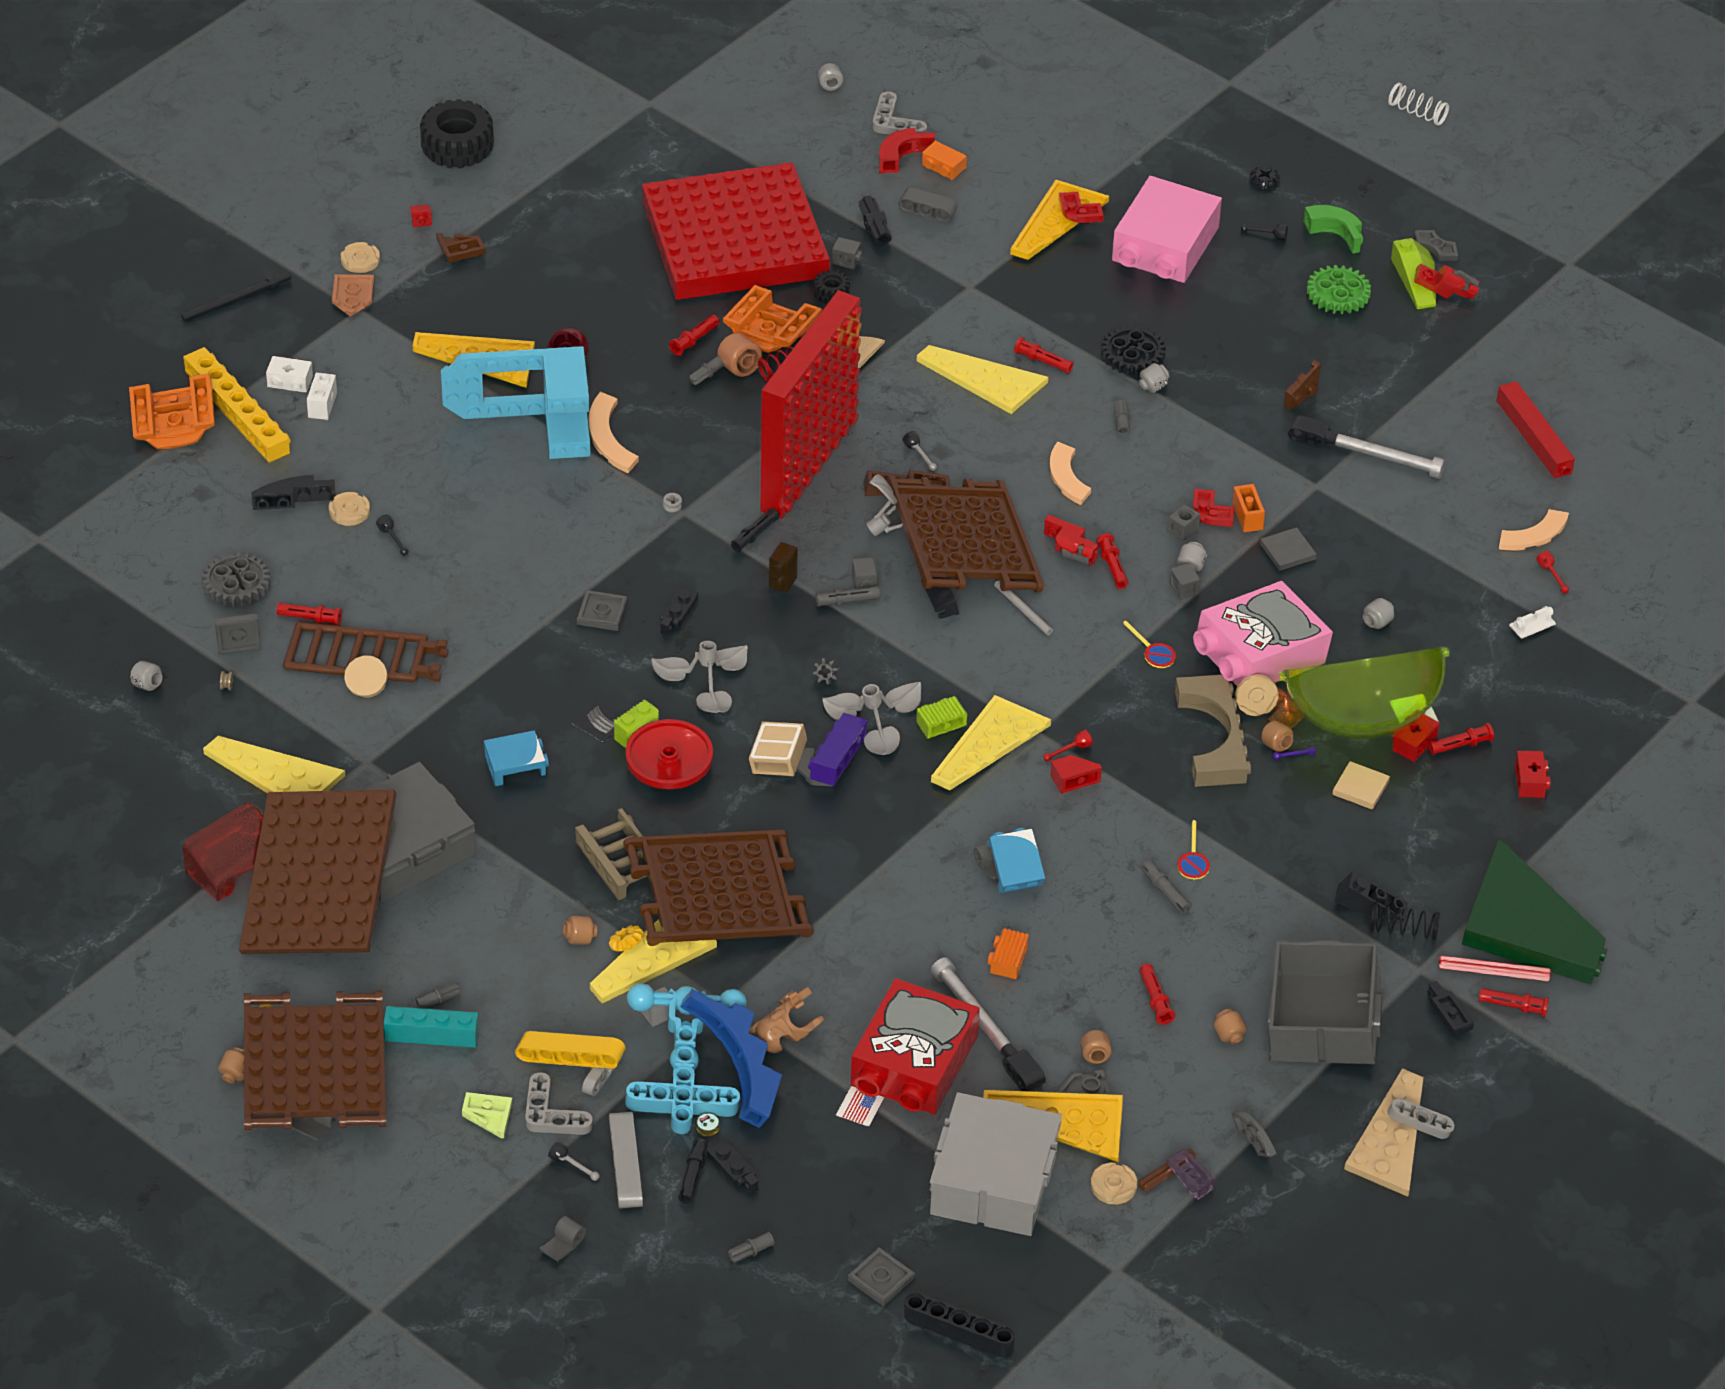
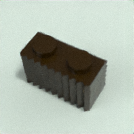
M780 542L770 556L768 586L770 588L786 593L794 584L795 579H797V547Z

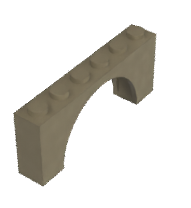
M1222 675L1176 678L1175 696L1178 708L1197 709L1212 715L1224 725L1229 735L1225 743L1216 750L1207 754L1193 756L1192 775L1195 787L1243 784L1247 782V774H1251L1250 761H1246L1247 747L1242 744L1244 741L1243 730H1239L1240 716L1235 713L1237 704L1236 699L1232 698L1233 685L1224 679Z

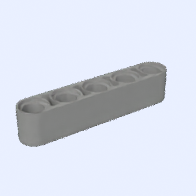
M633 1112L609 1113L619 1209L643 1207Z

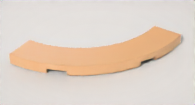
M600 392L589 412L591 440L597 451L606 457L610 464L629 473L639 462V456L626 450L614 438L610 430L609 420L614 408L618 404V399Z

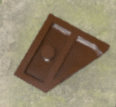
M436 233V240L448 263L486 254L485 246L479 236L454 234V238L443 237V233Z
M1312 361V368L1307 375L1302 373L1295 383L1286 390L1284 407L1288 410L1300 405L1303 401L1317 393L1321 363L1318 361Z

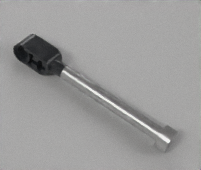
M1306 416L1295 417L1288 431L1289 438L1297 443L1315 448H1321L1325 443L1424 470L1429 472L1430 477L1437 479L1441 478L1445 466V459L1434 457L1433 460L1331 432V428L1326 422Z
M945 957L937 960L931 967V973L937 981H944L958 1000L980 1007L979 1026L1005 1057L1003 1059L1004 1069L1021 1091L1028 1092L1045 1084L1046 1078L1041 1067L1027 1050L1022 1049L1017 1052L955 974L956 967L949 958Z

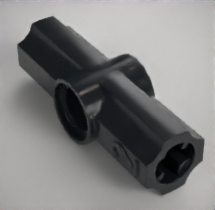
M864 196L859 201V208L863 214L865 229L871 232L875 244L886 246L891 241L892 236L887 227L885 212L880 211L875 198Z

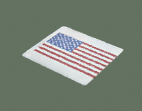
M851 1086L836 1116L870 1126L884 1097L879 1095L876 1097L866 1096L858 1091L856 1087Z

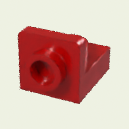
M429 205L410 206L413 227L432 226V215Z

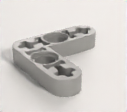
M886 91L880 95L873 117V130L875 132L891 135L903 129L915 128L916 133H927V124L923 121L893 117L897 105L895 93Z
M542 1072L533 1074L529 1082L525 1114L526 1128L531 1132L576 1135L589 1133L593 1128L591 1114L585 1111L548 1109L551 1090L550 1077ZM539 1082H542V1091L537 1088ZM535 1099H542L544 1103L541 1105H534L532 1101ZM535 1114H538L539 1116L537 1122H533ZM561 1118L565 1120V1123L556 1125L553 1121Z

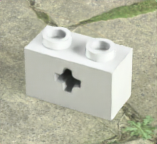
M272 356L266 371L267 387L307 393L313 378L312 362Z
M315 374L307 397L308 418L329 419L337 395L336 375Z

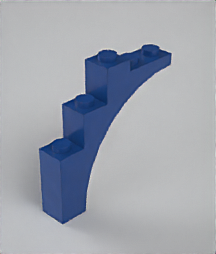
M691 989L682 1000L680 1007L709 1027L723 1043L733 1060L740 1080L742 1105L739 1118L760 1128L770 1117L782 1074L762 1065L768 1043L748 1033L755 1012L735 1002L729 1008L701 992Z

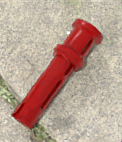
M711 315L690 331L682 332L677 339L670 340L669 348L671 352L676 356L682 355L684 350L692 348L698 339L718 327L720 324L717 323L719 319L715 315Z
M1020 337L1014 347L1015 354L1025 355L1031 361L1039 360L1067 374L1073 369V361L1041 349L1039 344L1025 341L1024 337Z
M1110 533L1102 534L1096 539V544L1102 551L1101 557L1109 566L1116 588L1124 589L1127 587V584L1129 585V581L1119 560L1120 552L1114 545V536Z
M279 602L277 605L278 616L315 620L318 624L326 622L340 626L343 612L340 607L331 609L320 605L316 608Z
M1485 723L1478 728H1467L1464 733L1428 742V748L1431 755H1435L1465 745L1474 747L1477 743L1483 741H1494V732L1490 723Z
M1151 964L1142 965L1139 973L1150 996V1007L1156 1013V1022L1161 1025L1168 1024L1176 1016L1174 1010L1170 1008L1169 997L1163 993L1153 966Z
M1481 987L1479 1002L1521 1009V1012L1525 1014L1531 1012L1541 1014L1542 1017L1546 1018L1549 997L1542 999L1532 997L1528 993L1521 996ZM1492 996H1494V997H1499V998H1504V999H1509V1000H1511V1001L1493 998Z

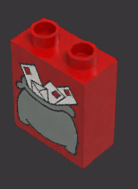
M895 978L852 1054L851 1085L855 1086L858 1091L866 1096L876 1097L880 1095L899 1102L906 1110L912 1112L923 1110L936 1115L978 1037L980 1007Z

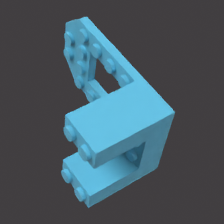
M583 346L459 354L455 358V362L450 366L446 365L441 369L443 406L461 418L474 419L545 414L549 459L590 456V437L587 419L589 393ZM543 370L544 394L483 398L482 373Z

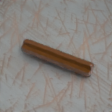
M1191 1148L1186 1149L1140 1179L1139 1188L1143 1192H1148L1195 1161L1196 1153Z

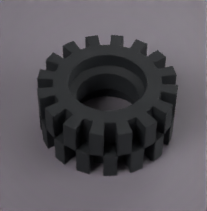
M830 269V272L825 270L823 274L820 272L815 277L814 295L822 303L826 301L829 303L838 290L850 294V280L848 275L845 276L844 272L840 274L839 270L833 272V269Z

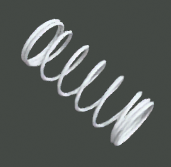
M1402 83L1394 85L1389 95V105L1395 106L1398 104L1400 110L1407 107L1409 114L1416 111L1417 117L1425 116L1426 121L1433 119L1434 124L1437 126L1444 122L1449 111L1448 103L1439 101L1433 117L1427 119L1426 113L1432 105L1433 97L1429 98L1425 112L1419 116L1417 109L1424 99V93L1419 96L1416 109L1410 112L1408 105L1414 98L1415 89L1411 91L1407 105L1401 108L1399 102L1403 98L1407 87L1406 85L1403 86ZM1400 85L1398 95L1392 103L1393 94ZM1446 105L1445 112L1441 120L1438 122L1440 112Z

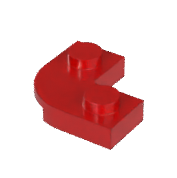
M1078 192L1059 193L1061 211L1067 219L1078 223L1103 222L1104 215L1101 203L1081 204Z
M1194 489L1193 509L1200 513V522L1208 525L1233 527L1234 507L1214 505L1215 491Z

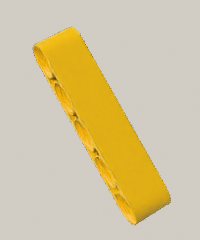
M527 1031L521 1038L515 1054L520 1060L525 1062L613 1069L617 1067L626 1047L621 1040L613 1037Z

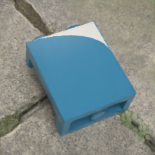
M535 730L484 740V754L495 786L503 785L504 775L538 768L541 776L546 775V767L549 766L547 754L542 753L543 743L541 738L537 739Z
M1018 828L1013 830L1012 833L1004 834V832H997L989 837L987 847L991 848L999 879L997 884L999 894L1041 886L1043 884L1045 875L1032 829Z

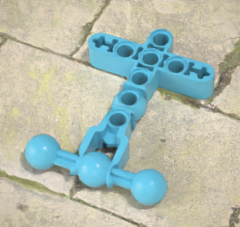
M635 984L627 993V1002L634 1011H648L653 1005L669 1006L668 1030L674 1033V1050L670 1055V1063L673 1068V1084L638 1081L630 1083L626 1089L625 1104L627 1108L638 1112L671 1113V1129L677 1134L689 1132L693 1115L734 1116L739 1109L740 1093L738 1090L732 1087L694 1085V1070L699 1062V1057L695 1050V1041L697 1034L703 1031V1022L698 1018L693 1019L692 1023L688 1021L681 1022V1019L675 1016V1009L681 1014L689 1015L690 1013L680 1006L682 1000L691 989L697 990L694 987L684 986L680 987L676 992L672 988L668 993L654 992L647 984ZM728 989L721 996L706 995L704 990L701 992L729 1008L734 1002L747 1007L746 997L740 990Z

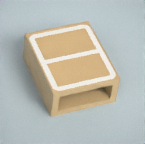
M762 722L749 756L752 773L794 776L807 742L804 724Z

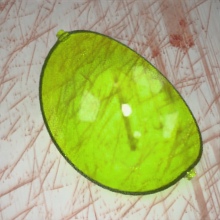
M1442 646L1336 664L1286 669L1283 672H1279L1280 681L1285 682L1289 696L1297 710L1316 727L1328 733L1346 738H1377L1396 733L1408 727L1430 709L1444 683L1446 671L1445 657L1449 656V649Z

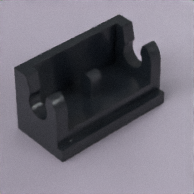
M932 577V579H945L944 577ZM932 587L931 589H925L935 612L946 609L945 612L938 614L940 619L959 614L956 599L950 588Z

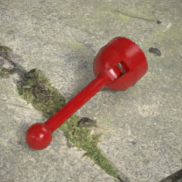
M1550 551L1540 553L1536 558L1539 566L1549 569L1561 586V592L1564 594L1568 593L1569 587L1564 585L1553 568L1555 560Z
M1085 729L1075 735V742L1052 753H1045L1043 756L1044 760L1050 761L1052 757L1074 746L1082 749L1091 746L1093 741L1089 732Z

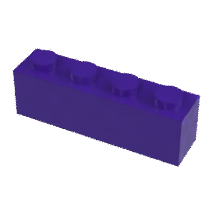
M843 713L840 719L834 722L833 730L827 733L823 745H819L816 756L811 757L809 761L810 779L835 786L864 741L867 734V719Z

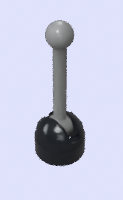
M915 431L908 432L902 439L903 443L909 449L916 448L929 465V469L935 471L937 468L936 464L932 463L919 447L920 438Z
M557 1141L551 1147L548 1153L549 1158L556 1162L567 1160L590 1175L593 1181L599 1179L600 1175L598 1172H592L569 1157L568 1148L564 1144Z

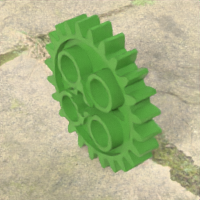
M1334 265L1332 269L1329 266L1326 267V270L1319 268V272L1314 271L1313 276L1310 275L1307 282V294H1309V300H1313L1312 304H1318L1319 309L1325 307V312L1331 309L1333 314L1336 311H1340L1343 314L1346 310L1350 314L1352 309L1358 311L1359 307L1364 308V303H1368L1371 285H1369V279H1365V275H1359V270L1352 272V267L1347 270L1344 265L1341 268Z

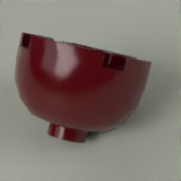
M572 327L558 330L548 342V348L583 346L585 359L589 352V342L585 334Z

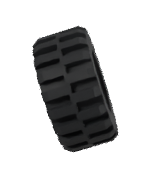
M456 99V101L446 100L445 103H437L435 107L432 106L425 112L420 121L421 148L423 153L432 162L436 161L437 165H446L447 168L470 167L474 163L482 162L483 158H486L493 149L494 132L491 115L481 105L473 104L472 101L468 100L465 102L462 99Z

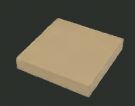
M1350 761L1334 787L1332 795L1373 810L1386 788L1390 776Z

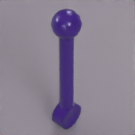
M1309 746L1308 749L1284 753L1276 751L1273 753V758L1279 760L1281 757L1307 753L1314 755L1316 748Z

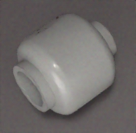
M828 63L819 69L818 79L823 89L834 91L841 87L843 75L839 66Z
M1153 363L1140 372L1141 379L1139 384L1144 391L1148 390L1151 393H1155L1168 384L1170 376L1162 364Z
M1197 542L1184 544L1177 559L1178 566L1190 563L1195 572L1201 571L1207 557L1206 550Z
M1377 598L1363 610L1364 622L1369 627L1381 629L1394 619L1392 603L1383 598Z
M147 661L136 663L130 674L132 684L146 691L156 689L161 684L163 678L160 667Z

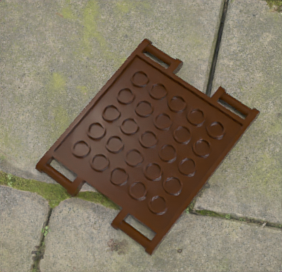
M887 476L886 481L897 499L895 506L922 577L923 589L947 587L964 590L966 587L965 578L999 579L1001 591H1009L1010 589L1034 590V592L1043 591V580L1004 480L984 482L964 479L962 487L931 486L927 477L904 479ZM932 577H944L955 579H932ZM1010 579H1013V580H1032V581H1010Z
M763 830L626 838L623 841L624 849L628 852L631 864V877L633 879H640L643 876H648L655 903H646L639 907L640 915L644 918L647 930V944L649 946H656L659 943L787 935L812 936L814 930L813 926L809 924L805 897L802 895L788 896L781 870L783 868L785 871H791L796 867L789 851L787 832L785 830ZM774 841L779 844L782 858H778ZM636 848H642L646 865L639 864ZM791 906L796 908L800 924H796ZM653 914H658L662 932H656Z
M336 991V1005L290 1006V992L283 993V995L252 996L251 993H244V1130L263 1127H285V1129H292V1118L339 1117V1128H346L347 1125H379V1127H386L382 991L350 994ZM375 1002V1005H343V1003ZM283 1004V1007H251V1005Z

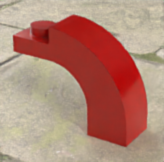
M908 128L889 135L882 142L879 149V173H898L899 159L909 153L925 151L930 144L934 143L935 132L916 133L915 128Z

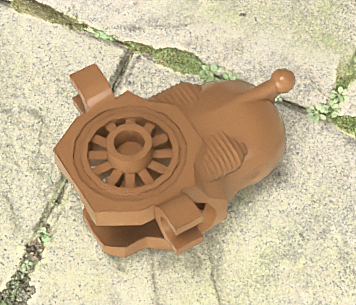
M806 987L799 992L792 990L778 1001L781 1004L752 1025L748 1033L754 1034V1036L768 1043L766 1052L779 1053L782 1051L781 1037L792 1042L799 1041L801 1038L809 1035V1032L825 1019L822 1016L817 1017L801 1028L791 1023L789 1012L794 1008L798 1009L804 1004L802 1000L812 994L809 987Z

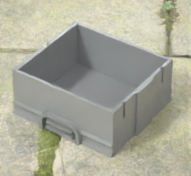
M957 1092L949 1119L945 1118V1124L934 1154L935 1166L930 1179L931 1185L929 1189L931 1191L930 1215L972 1224L981 1222L986 1227L1032 1236L1045 1187H1048L1056 1159L1058 1132L1062 1114L1025 1107L1024 1104L1001 1099L992 1100Z

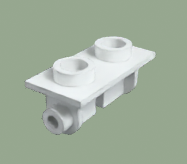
M1544 606L1542 609L1535 611V614L1530 613L1526 616L1518 617L1509 626L1522 639L1556 625L1555 621L1551 618L1553 609Z

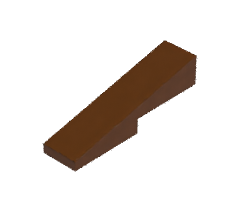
M867 470L864 479L865 496L884 495L876 486L869 484L871 479L878 474L885 480L887 476L904 479L927 477L931 486L950 487L949 475L909 470L907 476Z

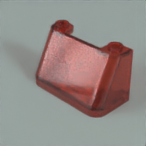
M252 802L244 803L190 836L184 842L185 872L217 902L231 895L235 885L234 879L255 865L264 815Z

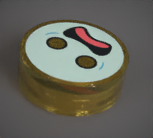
M703 1113L697 1118L696 1129L701 1135L712 1136L719 1131L720 1121L715 1114Z

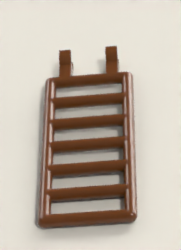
M297 622L283 662V668L287 670L345 676L347 667L335 666L344 635L356 636L347 667L349 663L359 657L365 637L377 638L372 656L380 659L386 639L398 640L389 671H387L388 680L413 683L417 680V677L429 678L434 682H440V664L421 665L424 653H433L439 657L447 658L449 651L446 649L447 640L428 641V636L424 634ZM302 631L314 632L305 663L293 662ZM323 633L335 634L326 665L314 664ZM406 641L419 642L410 674L397 672Z

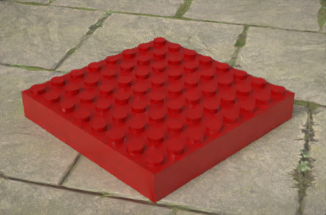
M793 162L642 184V203L676 300L751 289L754 285L767 287L814 280L820 272L822 274L825 270L829 272L830 259Z
M838 290L762 389L760 511L764 513L770 508H774L779 513V518L783 519L787 512H791L795 501L801 498L804 489L810 486L812 478L815 474H819L824 462L829 460L832 451L838 448L841 439L847 436L849 428L852 424L855 425L858 420L857 406L859 399L857 398V392L859 390L858 376L860 373L858 362L860 360L859 346L861 343L859 332L861 329L860 315L862 312L859 297Z

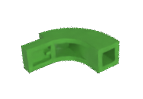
M1330 205L1305 207L1303 222L1310 234L1319 232L1336 233L1345 239L1352 254L1360 252L1361 244H1363V236L1361 234L1362 223L1354 214L1345 209Z

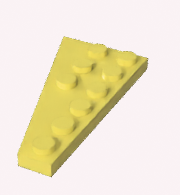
M928 345L917 355V362L1010 414L1015 412L1048 383L1047 376Z
M994 695L933 773L931 782L948 790L953 789L1051 726V719Z
M217 736L203 748L206 756L266 793L329 791L345 777V770L221 736Z
M658 919L654 923L656 932H662ZM646 930L643 939L637 946L624 951L590 983V990L603 1004L629 991L635 984L645 983L716 948L717 941L659 943L656 946H649L646 940Z

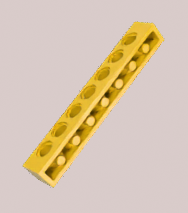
M203 347L183 356L185 372L190 377L210 374L213 402L269 463L290 454L289 444H291V440L288 434L281 431L277 422H273L269 418L268 413L258 406L257 401L248 395L246 389L237 383L236 378L227 372L225 366L216 360L213 353H209Z

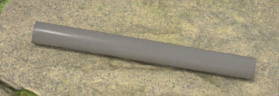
M1000 580L995 582L994 586L1047 636L1053 632V629L1011 590L1001 591Z

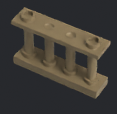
M622 808L618 809V822L602 829L588 832L584 825L575 827L577 845L618 900L626 897L628 884L640 880L633 879L631 874L627 876L620 875L617 871L630 865L629 856L617 861H610L606 856L624 848L623 841L626 838L604 847L599 846L596 840L623 830L627 836L626 838L643 837L634 825L632 817L627 815ZM636 848L638 850V860L644 859L642 848Z

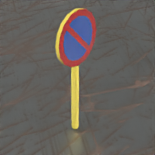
M1127 621L1123 622L1147 646L1144 655L1150 665L1157 668H1166L1175 662L1176 653L1173 648L1163 643L1150 644Z
M1195 820L1192 821L1191 852L1183 854L1177 862L1179 873L1193 880L1205 877L1210 869L1209 860L1204 855L1196 853Z

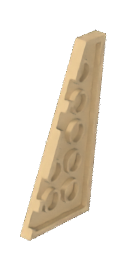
M1402 1068L1346 1161L1344 1168L1349 1172L1407 1197L1410 1190L1417 1129L1391 1119L1388 1114V1108L1397 1098L1420 1105L1423 1085L1422 1076Z

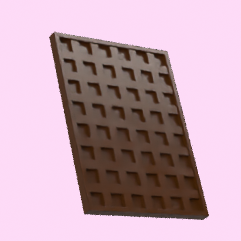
M394 789L268 792L239 945L241 954L370 952L397 796Z

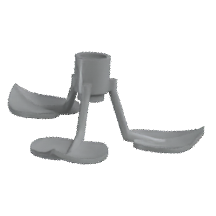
M875 475L869 484L876 486L889 499L879 513L866 523L872 534L877 536L884 530L888 533L891 530L903 527L902 523L894 526L889 525L892 523L889 515L897 509L895 506L897 499L887 481L881 475ZM891 503L894 504L886 513L884 512Z
M703 641L699 645V652H695V657L690 665L683 658L669 657L663 659L652 658V666L661 678L668 681H680L685 679L686 673L692 671L699 659L701 665L708 667L710 693L698 695L696 699L697 706L706 712L723 713L730 710L732 699L725 691H713L712 665L713 663L716 666L721 665L724 670L728 671L740 670L747 664L748 647L745 645L717 651V646L714 642Z
M921 682L897 687L889 691L886 697H884L877 685L868 684L863 688V695L860 697L854 693H842L822 699L826 712L834 720H839L843 713L857 716V711L862 710L864 703L866 707L874 710L878 730L867 733L864 738V744L868 751L885 755L894 752L898 748L900 735L897 729L892 726L882 729L877 708L883 700L890 709L895 707L896 711L901 713L915 710L921 702Z

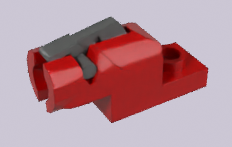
M1420 264L1416 268L1414 279L1415 283L1447 299L1453 293L1464 298L1473 299L1478 293V285L1480 284L1479 280L1463 271H1456L1446 265L1437 272Z
M1048 514L1044 523V535L1055 539V550L1062 553L1063 557L1092 566L1098 557L1099 551L1097 550L1099 546L1085 539V529Z

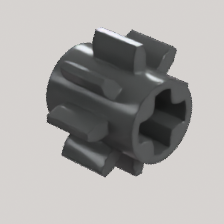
M824 657L822 658L823 664L819 662L814 664L817 667V671L813 672V674L819 677L818 682L826 680V683L830 684L831 677L833 679L839 678L836 675V671L840 667L834 665L835 659L827 662V658ZM823 669H830L831 672L828 674L823 673Z

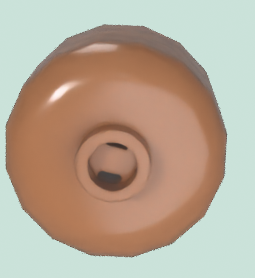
M740 333L730 334L724 338L719 345L717 354L721 357L724 367L739 377L749 376L754 373L758 368V359L762 358L760 347L747 336Z

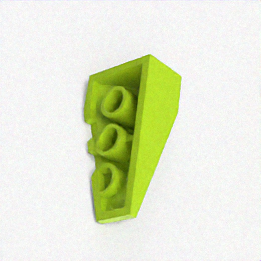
M1412 238L1393 241L1391 260L1417 309L1435 307L1436 293L1414 282L1416 268L1420 264L1435 270V262L1428 249Z

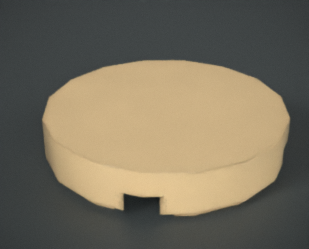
M365 242L352 243L341 252V264L350 272L366 273L375 269L380 262L379 250L374 245L369 246Z
M356 492L338 494L329 503L331 519L341 525L352 526L360 524L370 514V502L365 496H359Z
M361 656L349 663L345 670L344 679L347 688L353 695L371 698L384 690L388 680V673L385 665L378 658Z
M1254 674L1244 678L1238 684L1235 692L1236 702L1240 710L1251 716L1269 713L1276 706L1279 698L1278 689L1274 681L1262 674Z
M1112 1162L1102 1164L1093 1172L1091 1190L1095 1197L1107 1204L1118 1205L1126 1203L1133 1198L1137 1191V1177L1134 1171L1126 1165L1122 1164L1120 1166Z

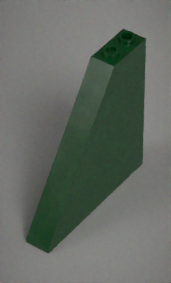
M1498 840L1466 925L1461 945L1529 966L1550 968L1552 973L1592 985L1594 976L1599 977L1603 964H1600L1599 961L1604 962L1608 949L1604 948L1606 938L1503 841Z

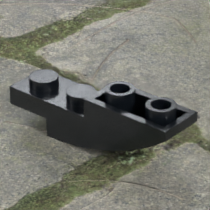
M304 475L267 484L251 492L253 510L295 508L294 502L334 500L336 496L335 479L314 480V475Z

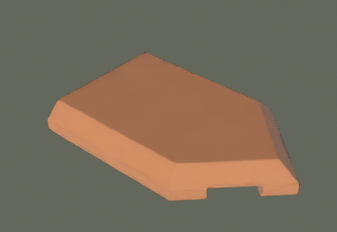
M335 274L332 303L350 317L372 304L374 275Z

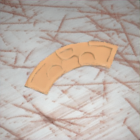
M1057 442L1050 456L1051 478L1054 484H1057L1061 489L1062 494L1073 502L1082 505L1091 494V488L1079 481L1071 469L1070 463L1075 455V448Z
M1548 509L1545 518L1531 528L1518 531L1502 530L1499 549L1525 550L1526 547H1539L1550 542L1554 536L1560 534L1564 529L1569 513Z

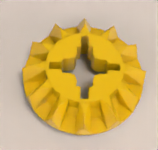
M630 925L627 928L616 931L615 935L610 937L609 945L613 951L630 950L639 944L644 937V933L639 926L633 927Z

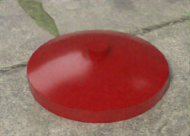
M665 719L648 723L632 734L626 746V763L630 772L642 783L660 789H678L698 782L708 773L713 761V747L707 734L699 727L681 720Z

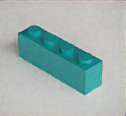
M386 1007L383 1023L385 1041L476 1048L479 1033L478 1012Z

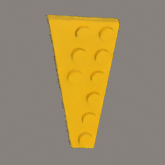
M1055 180L1012 245L1010 254L1029 260L1079 224L1067 219L1062 214L1059 193L1078 192L1081 204L1101 203V207L1109 202V196Z
M415 332L413 341V352L450 364L455 362V358L459 354L535 349V341ZM530 370L482 374L527 388Z
M984 1090L983 1098L1001 1099L1024 1104L1025 1107L1062 1114L1057 1141L1119 1163L1123 1095Z

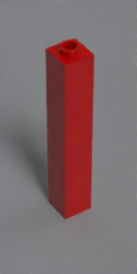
M1515 381L1499 386L1497 394L1498 404L1553 478L1572 474L1575 458L1518 382Z

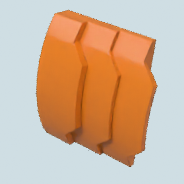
M754 285L723 318V322L732 329L733 334H744L755 342L762 352L769 353L782 347L791 346L798 337H802L820 315L822 309L804 303L797 312L774 304L772 302L771 290Z
M210 374L189 377L190 387L152 393L149 384L129 387L134 439L147 441L156 449L177 448L197 443L206 430L215 426L213 388Z

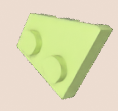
M466 1092L462 1116L494 1135L504 1138L512 1107V1098Z

